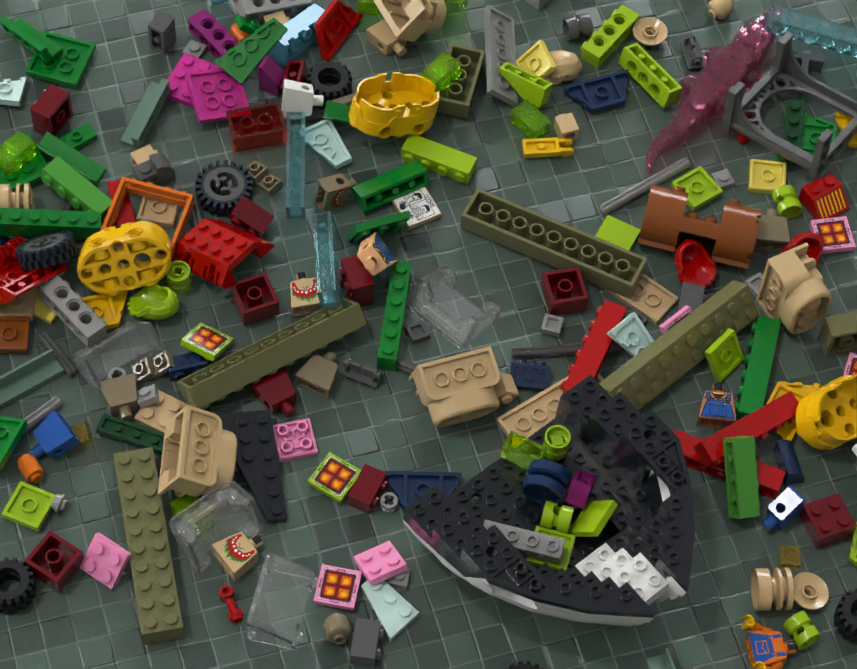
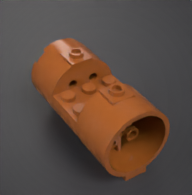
M656 185L651 186L638 240L639 244L674 252L679 231L715 239L711 257L713 261L748 269L750 263L748 254L753 253L759 229L757 217L761 218L762 210L740 205L741 201L730 199L729 202L725 201L720 222H718L717 218L706 215L705 218H701L698 213L690 211L684 214L688 198V192H685L686 188L675 186L674 189H669Z

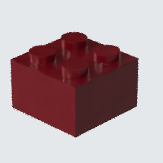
M53 84L42 92L41 97L30 108L35 132L43 136L46 132L54 136L59 133L73 116L70 93Z
M357 255L341 258V266L338 267L340 274L338 281L340 287H344V298L359 303L360 307L374 304V282L368 269L364 267V264Z
M579 267L542 273L541 288L549 314L561 315L587 309L588 294Z
M266 272L236 281L230 286L231 298L244 326L280 314L279 300Z
M839 493L803 505L799 514L816 550L851 538L857 527Z
M49 531L24 562L25 565H29L34 577L60 592L78 571L84 556L83 551L52 531Z

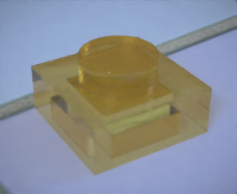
M86 422L71 426V429L81 441L76 447L92 442Z
M780 545L779 567L799 568L801 565L800 546Z

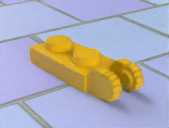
M569 138L523 139L521 143L523 158L569 157L574 154V150L571 148L572 140Z

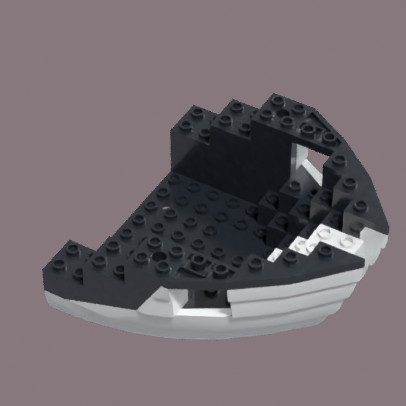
M591 375L560 396L555 419L446 497L438 486H435L404 509L403 522L406 527L444 566L487 594L527 611L575 622L626 627L639 626L653 620L656 613L649 607L651 603L657 599L665 601L668 598L670 600L676 599L679 595L683 597L689 588L695 523L691 481L680 440L652 409L642 415L621 392L612 398ZM554 425L566 427L571 434L568 454L559 461L548 459L543 452L546 430ZM535 452L542 454V459L556 462L567 468L572 475V479L578 469L596 475L597 479L588 501L614 500L618 504L598 537H576L567 571L563 568L557 572L553 571L547 563L540 567L533 564L530 565L526 560L527 557H523L495 525L488 530L483 525L484 520H489L534 532L536 525L540 526L545 506L528 499L521 491V486L527 476L528 467L531 461L535 460L532 456ZM669 489L674 493V494L671 495V496H670ZM473 497H479L481 498L482 502L480 504H475L472 502L471 499ZM563 502L562 505H560V506H558V507H561V506H563V505H565V506H569V505H568L567 502ZM574 508L569 530L583 510L582 508Z

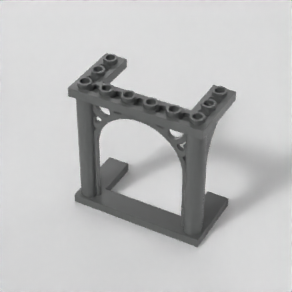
M787 32L776 41L777 49L773 55L774 63L771 69L762 75L759 82L753 84L749 92L744 93L745 84L740 81L728 90V101L724 107L726 111L722 118V130L727 133L731 129L736 130L809 170L808 177L815 180L857 134V101L810 76L800 66L792 50L794 34ZM781 80L785 83V86L780 87L776 82ZM799 92L810 95L853 119L832 142L833 131L826 129L817 139L814 155L767 129L761 120L760 108L769 97L775 94ZM746 114H752L755 118L748 119Z

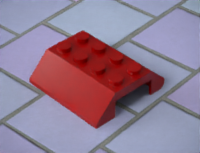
M204 218L177 242L172 262L178 260L186 262L190 267L191 273L206 281H213L215 285L226 290L235 283L231 270L250 253L262 258L274 245L223 220Z
M17 236L7 241L6 247L0 245V306L68 270L69 265L62 262L56 263L55 266L49 265L48 268L41 267L39 270H36V268L34 270H24L19 265L15 249L22 242H26V240Z

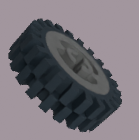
M219 160L216 161V166L210 163L208 164V169L203 167L202 173H198V178L195 180L196 198L200 206H203L204 211L209 209V214L213 215L216 212L217 217H221V213H225V217H228L229 212L233 210L242 196L252 201L253 180L251 174H248V170L246 168L243 169V165L238 164L236 167V162L231 161V164L228 165V160H224V165H220Z
M63 230L53 233L52 231L47 235L44 233L40 237L35 236L33 239L22 242L21 245L17 246L15 252L21 269L34 270L36 268V270H39L41 267L48 268L49 265L55 266L56 263L64 262L63 260L70 259V257L77 253V246L72 232Z

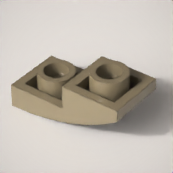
M254 160L246 167L248 174L252 176L253 184L269 196L283 186L282 180L269 173L268 167Z
M164 350L152 359L145 357L131 367L133 373H135L136 383L139 384L169 372V368L175 366L171 352Z

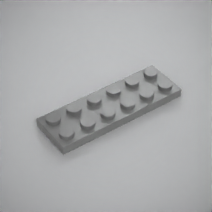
M487 5L483 8L487 93L514 107L518 104V93L498 71V68L506 62L517 66L514 18Z

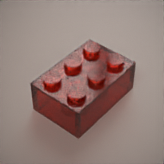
M280 102L225 111L226 125L233 153L287 143V129Z

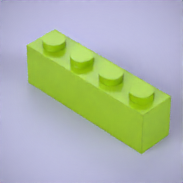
M409 134L401 148V160L406 163L418 160L427 170L452 178L460 183L468 184L477 167V157L418 135Z

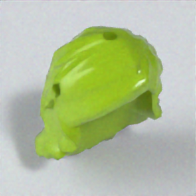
M155 284L144 286V288L130 297V302L127 303L129 306L127 311H130L129 315L134 316L136 319L144 317L145 319L161 320L173 316L179 309L180 304L176 292L172 291L169 287Z

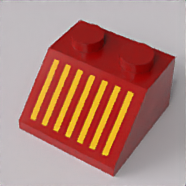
M832 172L801 188L798 199L815 220L834 218L850 209L843 186Z

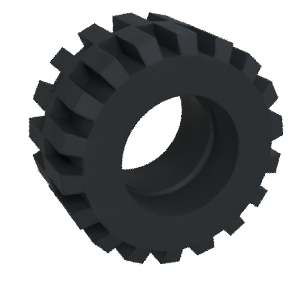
M325 60L321 64L318 62L315 64V67L312 66L310 68V72L307 74V84L313 85L314 95H323V109H325L327 100L331 101L352 94V75L350 70H347V66L341 65L338 61L334 63L333 60H330V62ZM333 83L335 86H325L323 84Z
M6 557L4 561L0 562V585L8 580L20 582L19 586L13 591H0V614L2 611L5 612V615H10L12 611L16 614L19 613V609L25 610L26 604L31 605L32 598H35L36 584L29 565H25V562L22 560L18 562L17 558L9 560Z
M857 588L854 592L850 590L842 596L834 613V626H838L837 632L839 634L842 633V638L845 640L847 638L850 639V643L853 644L855 641L857 642V620L853 617L851 611L857 610Z

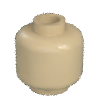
M711 0L708 3V14L713 19H725L733 11V0Z

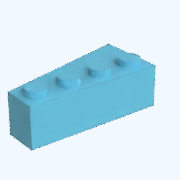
M314 3L285 23L284 26L288 28V31L269 52L272 59L285 68L287 61H294L317 39L315 22L325 10Z

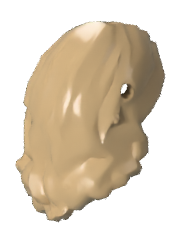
M565 50L549 52L557 68L545 80L553 83V86L560 84L562 81L575 79L581 72L582 64L575 53Z

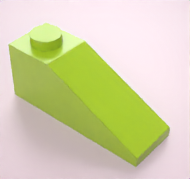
M509 62L504 63L498 68L501 75L524 101L539 108L548 102L553 83Z

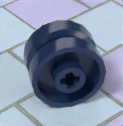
M535 459L531 461L528 467L527 476L523 481L521 491L528 499L545 506L547 500L560 506L564 502L572 475L567 468L556 462L546 459Z

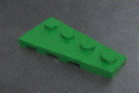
M273 17L255 30L249 37L244 38L237 46L229 49L222 57L217 58L214 63L243 85L262 62L266 54L268 55L288 31V28Z

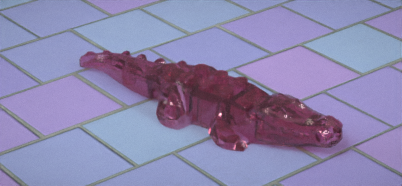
M769 7L760 17L741 27L735 35L733 42L725 48L716 45L708 49L703 56L705 66L698 75L691 73L678 83L682 87L681 93L688 96L684 99L680 109L668 126L663 128L651 142L645 165L648 173H652L654 164L660 156L695 135L705 125L707 118L718 114L722 117L724 116L726 111L724 107L728 101L727 92L731 86L734 87L740 81L745 84L744 90L750 91L753 84L760 81L764 72L759 71V66L770 52L777 31L785 18L784 13L780 9Z

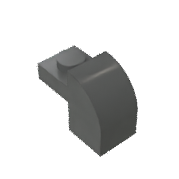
M807 46L801 48L795 58L807 73L808 71L820 73L824 62L825 48Z
M164 154L149 155L150 160L133 166L136 177L142 182L155 179L160 186L176 179L175 171Z

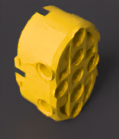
M392 72L390 81H385L387 73H381L375 77L366 78L358 84L348 116L350 124L361 132L385 139L390 136L421 135L431 128L436 115L440 94L439 91L437 94L435 93L436 85L430 80L419 75Z
M129 222L121 224V227L115 229V226L106 228L92 234L84 242L78 257V277L90 290L108 296L142 286L155 285L169 270L172 257L171 241L165 230L152 222ZM119 242L122 243L123 246L118 247L114 244ZM163 250V251H165L166 253H165V254H159V253H157V251ZM139 253H145L150 256V259L142 262L136 259L135 256ZM124 259H125V260L129 261V263L124 264V263H121L120 260H124ZM107 264L110 268H103L102 265Z
M857 374L843 375L802 397L796 409V431L812 447L829 451L857 438Z

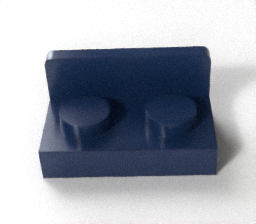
M195 352L173 356L172 359L175 367L169 368L170 381H178L208 366L206 359Z
M516 359L515 362H511L510 375H512L517 387L545 390L548 388L550 366H546L545 362L535 361V364H527V360Z

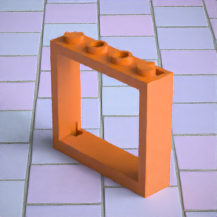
M122 177L100 231L114 226L127 193L185 207L171 241V259H173L177 242L183 236L194 207V195L186 193V191L173 190L170 187H161L151 182H142L135 178ZM119 242L114 244L118 246H123V244ZM163 250L157 251V253H159V254H165V253H166V252L163 251Z

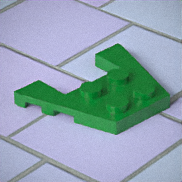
M804 112L801 149L814 155L816 142L820 135L826 129L833 131L832 142L836 138L838 125L818 117L815 119ZM776 153L775 161L787 164L794 163L792 161H782V156Z

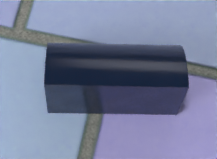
M777 440L773 453L778 467L786 472L783 479L784 485L804 482V475L792 442Z

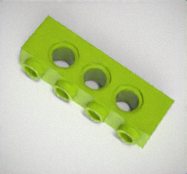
M623 4L618 10L615 9L608 20H604L601 28L593 32L589 41H585L580 48L581 59L598 69L631 34L635 22L639 20L640 14Z
M637 42L624 47L618 63L625 70L628 69V73L662 108L676 104L682 87Z

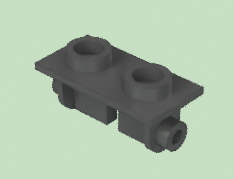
M687 34L685 41H680L679 43L688 70L705 68L697 39H695L694 35Z
M351 358L344 360V368L341 372V375L374 388L377 387L384 372L379 371L377 368L374 369Z

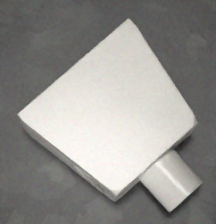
M284 79L281 103L283 119L311 116L313 106H323L324 97L323 95H314L313 85Z

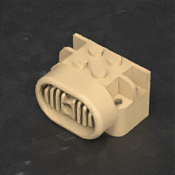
M373 0L395 36L403 40L415 42L422 34L435 33L442 27L446 19L447 9L444 0Z
M807 242L767 260L756 297V302L765 315L769 318L781 320V323L784 324L791 334H800L816 326L825 317L832 299L830 291L823 283L822 275L815 267L816 260L809 258L806 254L809 246Z
M491 346L419 364L408 378L409 382H415L417 388L416 396L420 397L422 404L428 407L432 423L436 427H446L473 420L494 412L500 406L494 388L500 381V372Z
M187 405L166 422L158 495H162L170 489L175 491V496L177 497L187 494L195 497L203 495L212 499H220L227 493L235 472L237 438L233 432L222 429V420L218 415Z

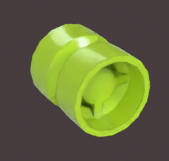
M783 185L772 192L771 196L777 206L780 217H785L788 220L797 217L802 212V206L792 185Z
M184 261L171 262L166 274L167 287L171 288L177 295H184L192 287L190 267Z
M554 425L546 430L543 452L548 459L559 461L567 456L571 441L569 430L561 425Z
M546 500L540 526L550 529L554 526L557 531L568 533L574 508L565 505L558 507L557 503Z
M805 611L794 614L783 624L788 634L794 636L793 641L799 650L808 648L821 637L815 625H810L811 620Z

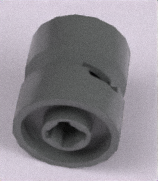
M588 13L577 15V18L572 16L562 20V28L567 41L578 39L579 36L587 37L593 34V24Z

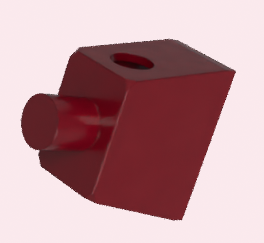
M285 368L252 384L254 397L267 410H270L271 414L282 411L286 417H289L295 413L296 410L292 405L296 403V392Z

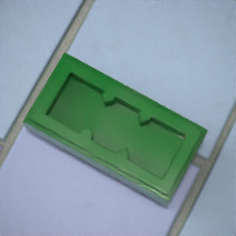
M240 15L234 18L239 30L250 35L261 27L255 20L250 21Z
M85 123L59 139L75 150H78L98 137L90 125Z

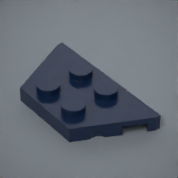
M626 69L566 85L563 91L590 113L622 106L626 102L629 71Z
M385 471L387 473L386 480L393 493L397 496L402 510L435 486H438L447 497L455 491L462 477V473Z

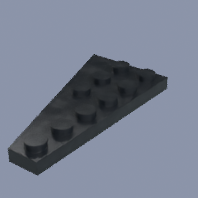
M270 410L216 414L222 420V429L233 432L237 438L236 466L241 476L243 475L249 491L255 497L256 504L266 523L286 522L288 518Z

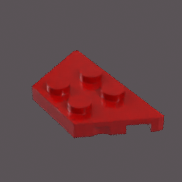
M333 0L315 22L322 61L326 60V62L330 60L363 17L361 13H356L353 11V8L345 6L339 0Z

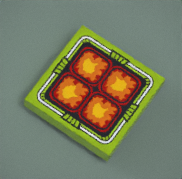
M200 322L181 339L180 345L191 352L203 356L207 360L214 361L232 345L234 338Z
M329 452L309 478L307 484L341 504L351 491L361 470Z

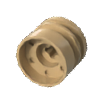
M17 183L15 192H12L10 184H0V208L34 209V195L30 183L24 184V192H22L20 183Z
M785 567L782 570L774 568L772 577L768 568H754L751 574V598L754 610L769 611L772 601L776 610H781L782 607L784 610H791L795 590L790 568Z

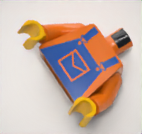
M749 614L741 618L745 622L741 625V628L743 630L749 629L745 636V644L751 669H782L787 660V654L796 653L795 642H783L781 632L774 631L755 622L754 618Z

